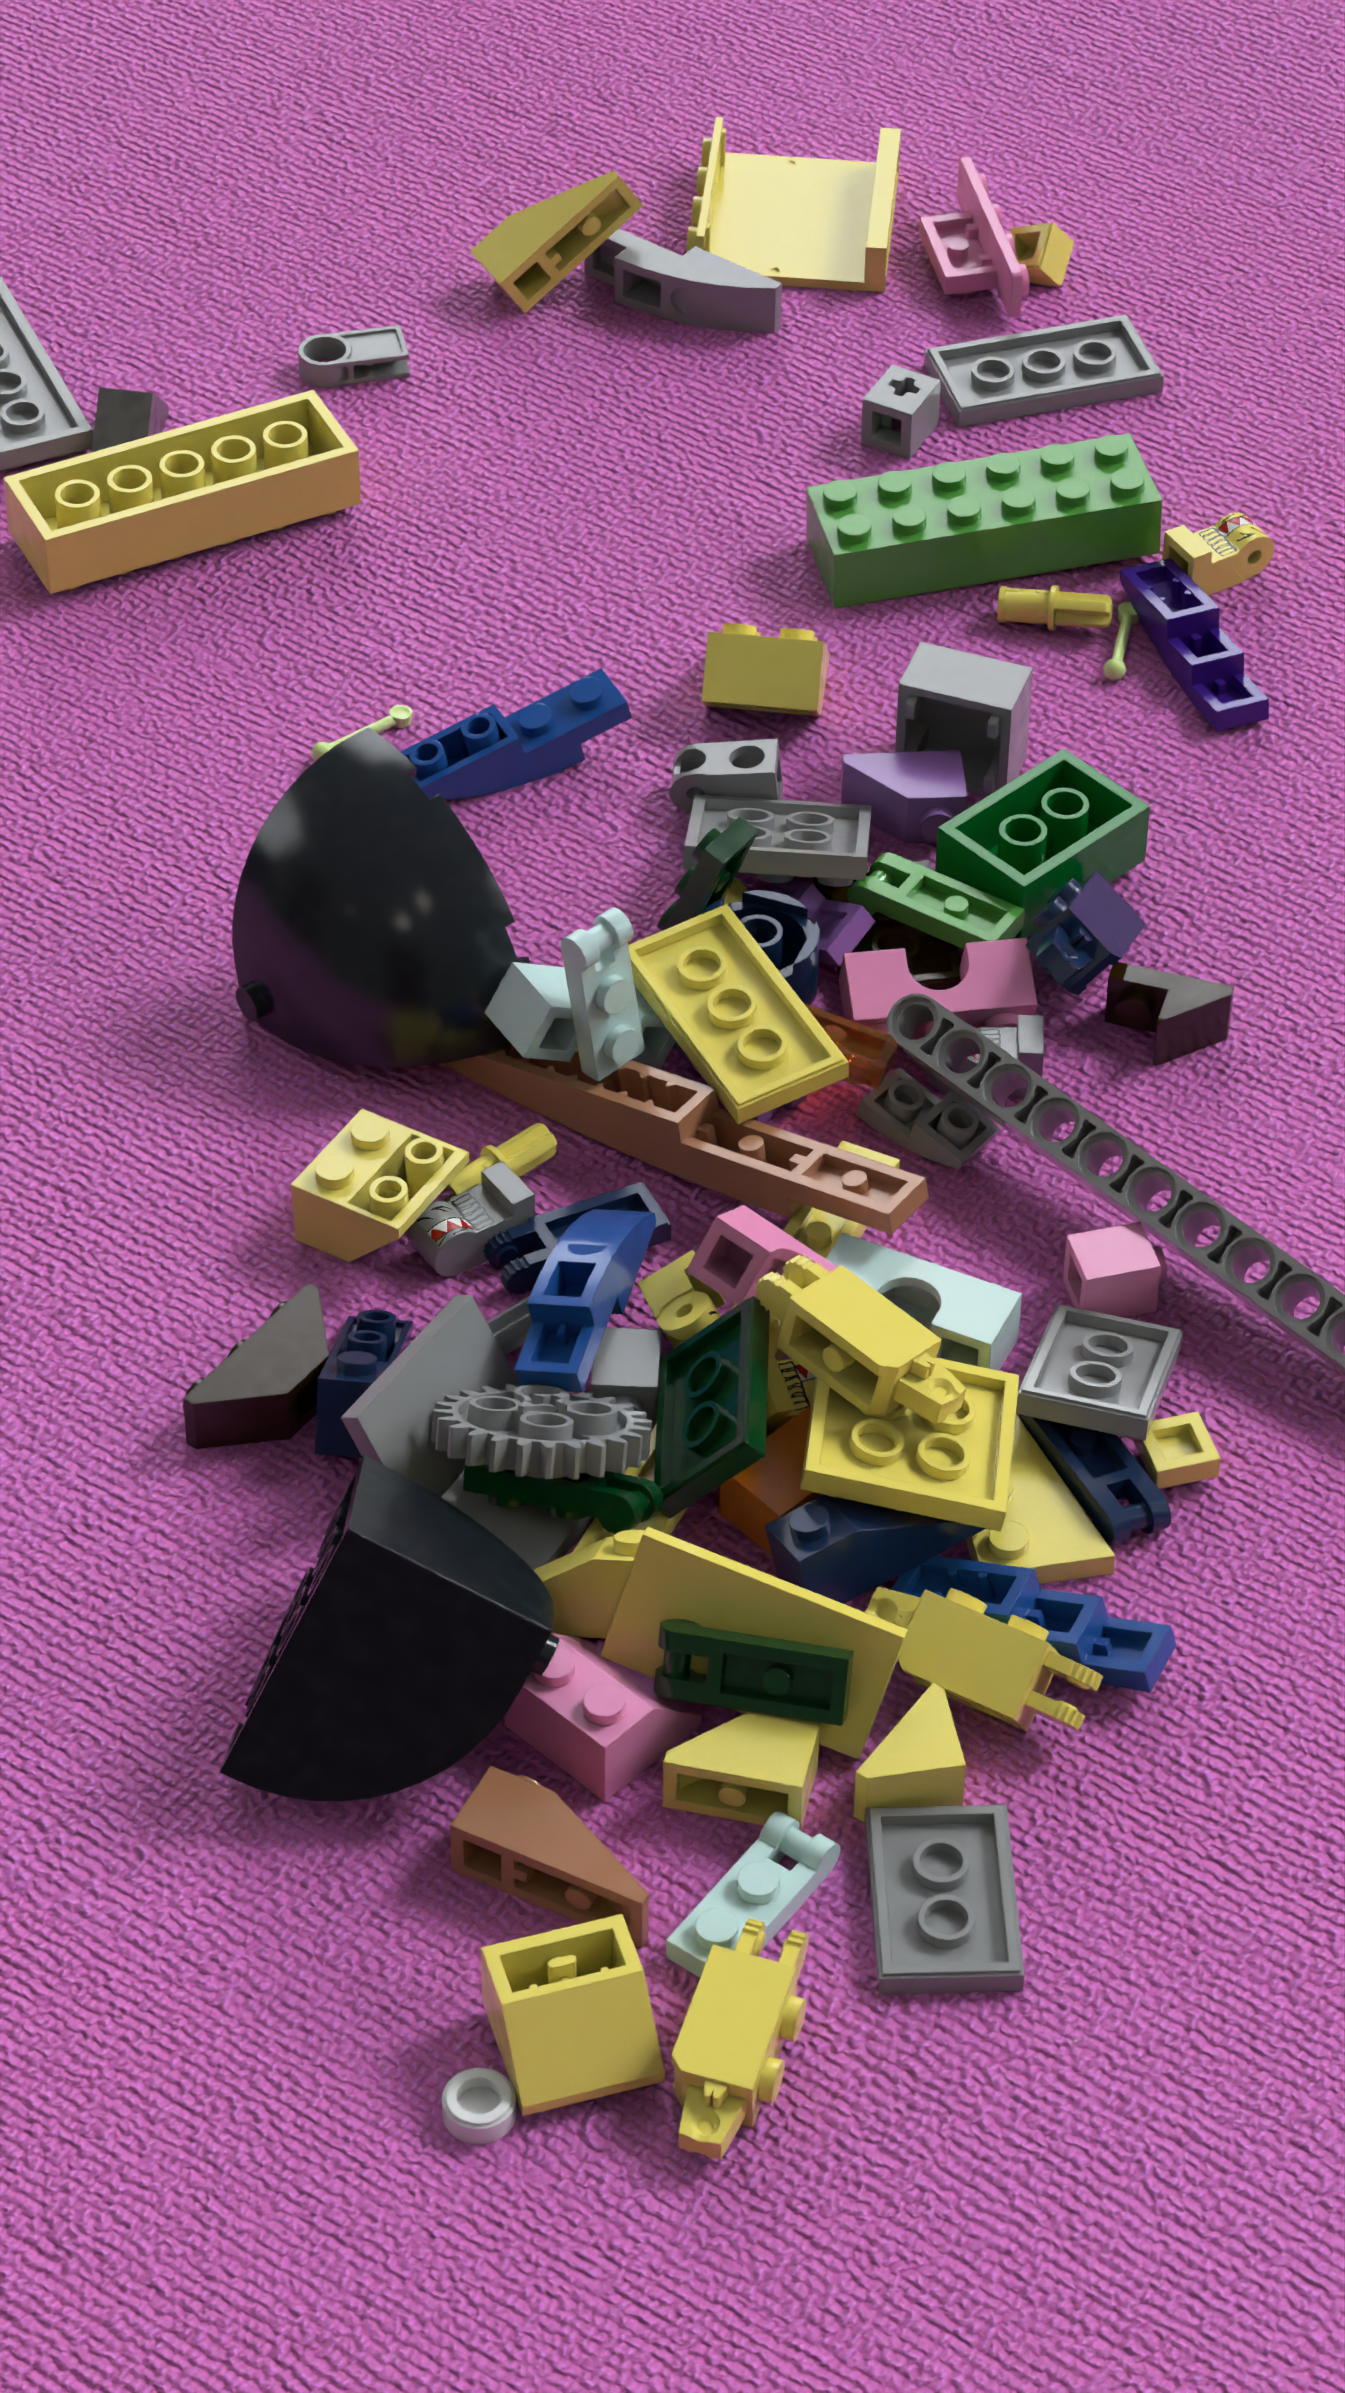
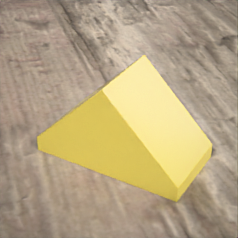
M932 1683L856 1771L854 1818L865 1823V1808L963 1806L966 1763L944 1688Z

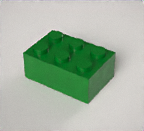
M1062 749L939 826L935 871L1025 909L1023 928L1015 938H1026L1038 929L1032 922L1033 918L1048 905L1047 900L1072 877L1081 885L1094 872L1099 871L1109 884L1145 861L1150 805L1067 750Z

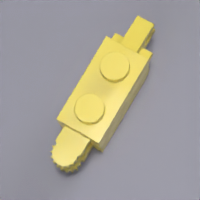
M798 1255L785 1263L786 1266L782 1268L784 1270L782 1276L778 1272L775 1274L770 1272L760 1278L758 1283L755 1284L757 1287L755 1292L758 1295L757 1299L761 1302L760 1305H763L766 1311L770 1310L771 1315L782 1322L776 1347L866 1415L886 1416L902 1405L936 1425L961 1408L967 1388L936 1359L942 1339L843 1265L829 1272L817 1262L813 1263L811 1258L808 1259L805 1255L802 1257Z
M882 1587L876 1588L865 1613L908 1629L898 1660L902 1670L911 1675L916 1684L928 1689L934 1683L945 1689L948 1698L1025 1732H1028L1036 1714L1079 1731L1085 1715L1078 1712L1076 1707L1064 1701H1056L1044 1695L1054 1675L1066 1679L1067 1682L1076 1687L1093 1691L1098 1690L1103 1676L1089 1667L1060 1655L1049 1642H1046L1049 1631L1016 1615H1011L1007 1624L986 1616L984 1613L987 1605L984 1602L953 1588L949 1589L946 1598L926 1589L920 1598Z
M748 1918L745 1922L735 1950L712 1945L671 2054L675 2074L673 2093L683 2109L679 2128V2148L691 2153H701L710 2158L722 2159L741 2125L754 2127L762 2102L771 2104L775 2102L782 2083L785 2061L778 2059L785 2040L796 2042L805 2017L807 2000L797 1997V1981L805 1960L809 1934L791 1930L788 1938L784 1941L779 1962L758 1957L762 1953L765 1944L766 1925L765 1922Z

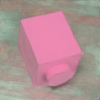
M1141 1222L1067 1235L1063 1282L1075 1308L1124 1318L1157 1311L1159 1284L1166 1283L1167 1266L1162 1249L1158 1245H1151Z

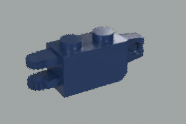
M1099 871L1094 872L1081 885L1072 877L1047 900L1048 905L1033 918L1032 922L1038 929L1025 945L1039 961L1043 970L1046 969L1048 975H1053V978L1060 985L1075 995H1080L1087 989L1092 980L1105 968L1117 963L1146 925L1133 911L1129 903L1125 899L1123 900L1107 883L1108 881Z

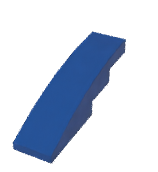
M933 1556L900 1574L891 1589L920 1598L926 1589L946 1598L949 1589L953 1588L984 1602L987 1605L984 1615L1007 1624L1011 1615L1027 1619L1049 1631L1046 1642H1049L1060 1655L1100 1673L1103 1676L1101 1684L1151 1693L1176 1647L1171 1625L1108 1617L1103 1597L1041 1589L1035 1569Z

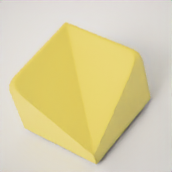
M1053 222L1011 227L1010 233L1014 239L1016 259L1018 264L1026 265L1029 282L1046 286H1061L1074 241Z

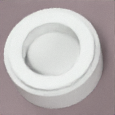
M487 2068L468 2069L452 2077L446 2084L442 2094V2116L447 2130L457 2139L471 2144H487L505 2136L512 2129L516 2120V2092L509 2079L503 2074Z

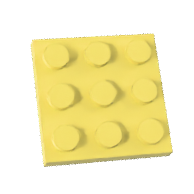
M936 1358L967 1388L961 1408L936 1425L902 1405L886 1416L866 1415L815 1376L800 1489L1001 1532L1007 1513L1019 1375Z

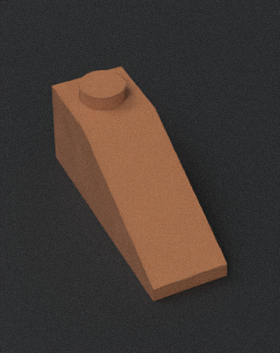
M490 1766L450 1825L451 1870L579 1923L623 1914L634 1945L642 1948L648 1939L649 1893L553 1790L541 1786L537 1781L527 1776H516Z

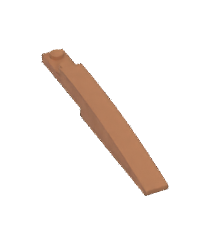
M511 1044L475 1057L441 1063L532 1111L620 1152L714 1191L790 1219L804 1205L892 1235L929 1198L925 1177L753 1119L737 1124L728 1111L719 1108L714 1087L633 1060L599 1082L582 1072L578 1047L570 1062L523 1058Z

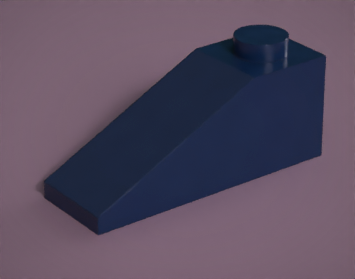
M822 1495L765 1525L777 1578L842 1604L857 1598L985 1529L828 1495Z

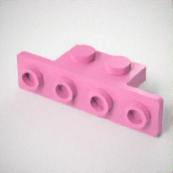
M970 156L960 157L957 201L962 212L920 217L919 236L945 295H968L976 291L997 289L1008 316H1020L1022 296L1029 294L1027 267L1025 264H1018L1013 236L1011 233L1005 234L1002 228L1001 211L997 203L991 204L985 175L977 173Z

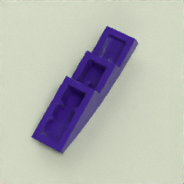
M1171 558L1120 570V582L1160 657L1189 700L1214 730L1218 732L1269 719V698L1245 675L1244 652L1219 628V606Z

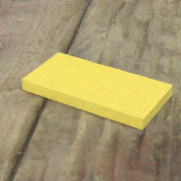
M728 904L628 945L634 985L708 1085L716 1089L717 1097L737 1124L849 1077L848 1060Z
M647 1527L642 1534L600 1657L655 1678L656 1668L663 1666L664 1649L658 1646L660 1622L667 1619H686L706 1628L853 1650L854 1656L847 1718L842 1726L820 1723L819 1744L859 1760L867 1743L908 1629ZM692 1655L691 1669L700 1674H707L709 1658ZM733 1709L743 1714L749 1712L744 1710Z

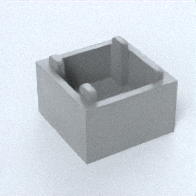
M920 642L898 685L895 753L960 750L967 792L982 796H989L1017 778L1026 760L1033 668Z

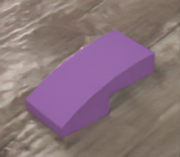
M792 880L785 883H772L766 890L785 894L800 901L808 909V918L814 925L817 921L820 929L819 962L840 967L844 953H851L875 923V920L862 905L825 899L815 885L810 882Z

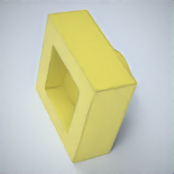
M1198 1411L1154 1420L1146 1441L1134 1439L1135 1447L1151 1480L1159 1489L1219 1477L1221 1458Z

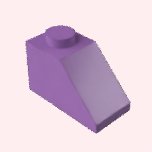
M960 750L843 754L841 804L872 805L871 824L906 844L937 843L938 827L967 809V790Z

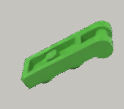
M890 852L881 854L869 868V876H866V881L856 880L847 891L849 903L862 905L870 915L879 912L962 949L965 948L966 943L1013 939L1023 928L1025 909Z

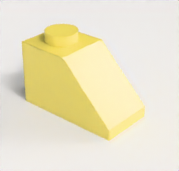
M749 1711L666 1751L663 1761V1807L763 1826L773 1813L781 1811L797 1820L800 1825L799 1830L801 1831L818 1770L820 1723Z

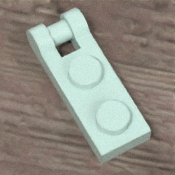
M615 907L597 916L594 920V926L589 930L577 929L561 941V951L581 1069L583 1073L598 1082L645 1051L628 942L634 937V931L627 916Z
M776 1811L766 1821L759 1838L667 1938L666 1958L696 1976L701 1977L712 1945L735 1950L748 1918L765 1922V1947L831 1873L840 1855V1845L821 1834L812 1838L799 1830L800 1825L797 1820L781 1811ZM785 1854L798 1861L791 1871L777 1864Z

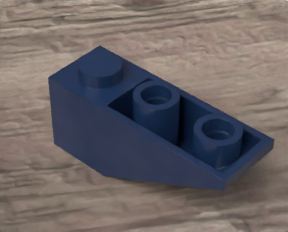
M366 1310L358 1313L357 1316H348L318 1378L315 1454L363 1458L341 1417L410 1344L413 1321L396 1320L395 1314L383 1310Z

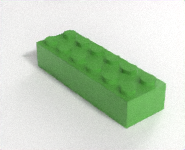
M1130 433L1106 435L1098 439L1068 444H1052L1044 448L1014 453H998L990 457L960 462H944L936 466L906 471H889L882 475L846 481L835 480L828 484L806 487L807 542L834 609L1160 553L1162 498Z

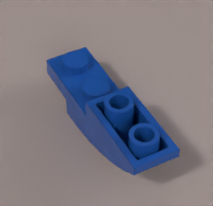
M600 668L506 717L493 704L400 752L417 767L416 776L412 777V779L420 786L429 799L438 794L444 800L470 798L497 793L530 783L584 761L585 757L581 743L627 721L632 716L627 700L603 669Z
M593 1209L581 1215L560 1237L548 1256L527 1302L532 1324L514 1368L519 1386L548 1385L565 1391L583 1392L611 1314L624 1313L657 1222L654 1212Z

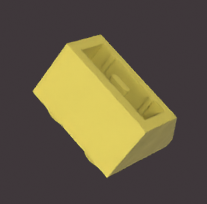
M724 623L722 625V633L708 632L702 702L706 707L820 717L830 653L824 641H818V638L814 637L815 632L811 630L781 628L780 637L778 638L761 636V633L757 632L756 626Z
M361 1109L291 1183L296 1240L351 1262L399 1239L469 1162V1152Z
M623 1914L481 1947L482 2002L510 2082L514 2086L522 2116L665 2081V2071L644 1970Z

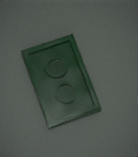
M755 1296L746 1299L660 1358L654 1483L659 1486L663 1494L664 1502L660 1513L668 1518H672L765 1456L770 1310L766 1311V1308L760 1305V1300Z

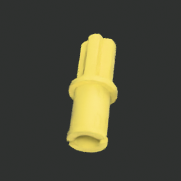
M1052 585L1050 590L1001 586L998 596L997 619L999 623L1046 624L1050 631H1055L1057 625L1105 629L1109 627L1112 619L1113 604L1112 598L1108 595L1062 592L1059 590L1058 585Z
M536 1123L497 1147L492 1145L483 1147L480 1152L481 1157L466 1165L441 1192L442 1194L449 1190L452 1192V1194L442 1198L443 1201L448 1202L450 1198L482 1184L481 1171L501 1161L518 1177H521L555 1156L557 1152L556 1138L544 1124Z

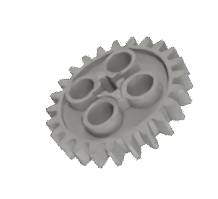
M506 1384V1390L481 1386V1393L463 1389L460 1390V1396L445 1395L444 1402L435 1403L431 1442H436V1450L447 1451L448 1458H466L465 1465L467 1466L487 1464L489 1465V1472L493 1473L509 1469L515 1470L514 1474L518 1477L526 1475L534 1478L553 1479L567 1476L571 1479H579V1473H587L601 1478L604 1477L605 1470L622 1474L625 1473L626 1467L639 1468L641 1460L648 1461L652 1420L646 1419V1412L634 1411L635 1405L616 1404L615 1397L596 1399L593 1398V1392L591 1391L573 1394L548 1385H523L517 1387L512 1384Z

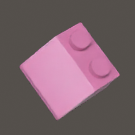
M553 1634L560 1639L548 1667L541 1676L530 1672L522 1689L505 1715V1726L605 1802L664 1755L666 1751L670 1750L702 1724V1715L684 1701L657 1695L654 1692L655 1680L652 1677L600 1657L604 1645L603 1641Z

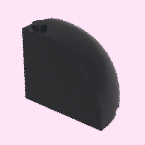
M369 727L337 744L318 758L296 779L270 812L251 847L240 877L232 919V945L239 988L236 990L238 1006L248 1020L256 1021L292 1046L316 1056L349 1064L375 1067L425 1066L467 1059L509 1046L511 1043L489 1019L485 1011L511 963L531 964L529 957L522 956L517 959L514 947L505 928L515 922L513 915L482 854L444 798L438 794L429 799L420 786L412 779V777L416 776L417 767L389 741Z
M364 1455L324 1533L325 1537L317 1553L318 1562L315 1568L310 1566L305 1572L272 1641L245 1703L247 1708L244 1716L247 1719L244 1724L239 1722L235 1728L220 1769V1773L258 1790L289 1798L341 1802L382 1796L422 1783L446 1770L469 1754L491 1733L506 1715L530 1672L539 1676L544 1673L559 1643L560 1638L551 1634L554 1620L552 1597L542 1580L517 1553L480 1523L443 1498Z

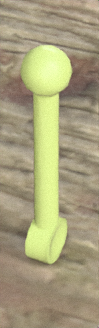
M1124 602L1118 606L1117 619L1121 623L1112 658L1103 667L1105 676L1113 681L1123 678L1126 673L1125 663L1123 662L1131 625L1139 621L1131 602Z
M405 705L393 706L389 711V716L334 742L327 743L323 741L316 743L311 750V756L316 761L340 742L368 727L376 733L383 732L393 726L396 728H406L412 723V710Z

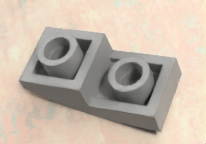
M900 1067L861 1099L855 1113L856 1116L902 1147L926 1159L957 1169L964 1166L993 1140L1000 1130V1127L955 1091H950L940 1100Z

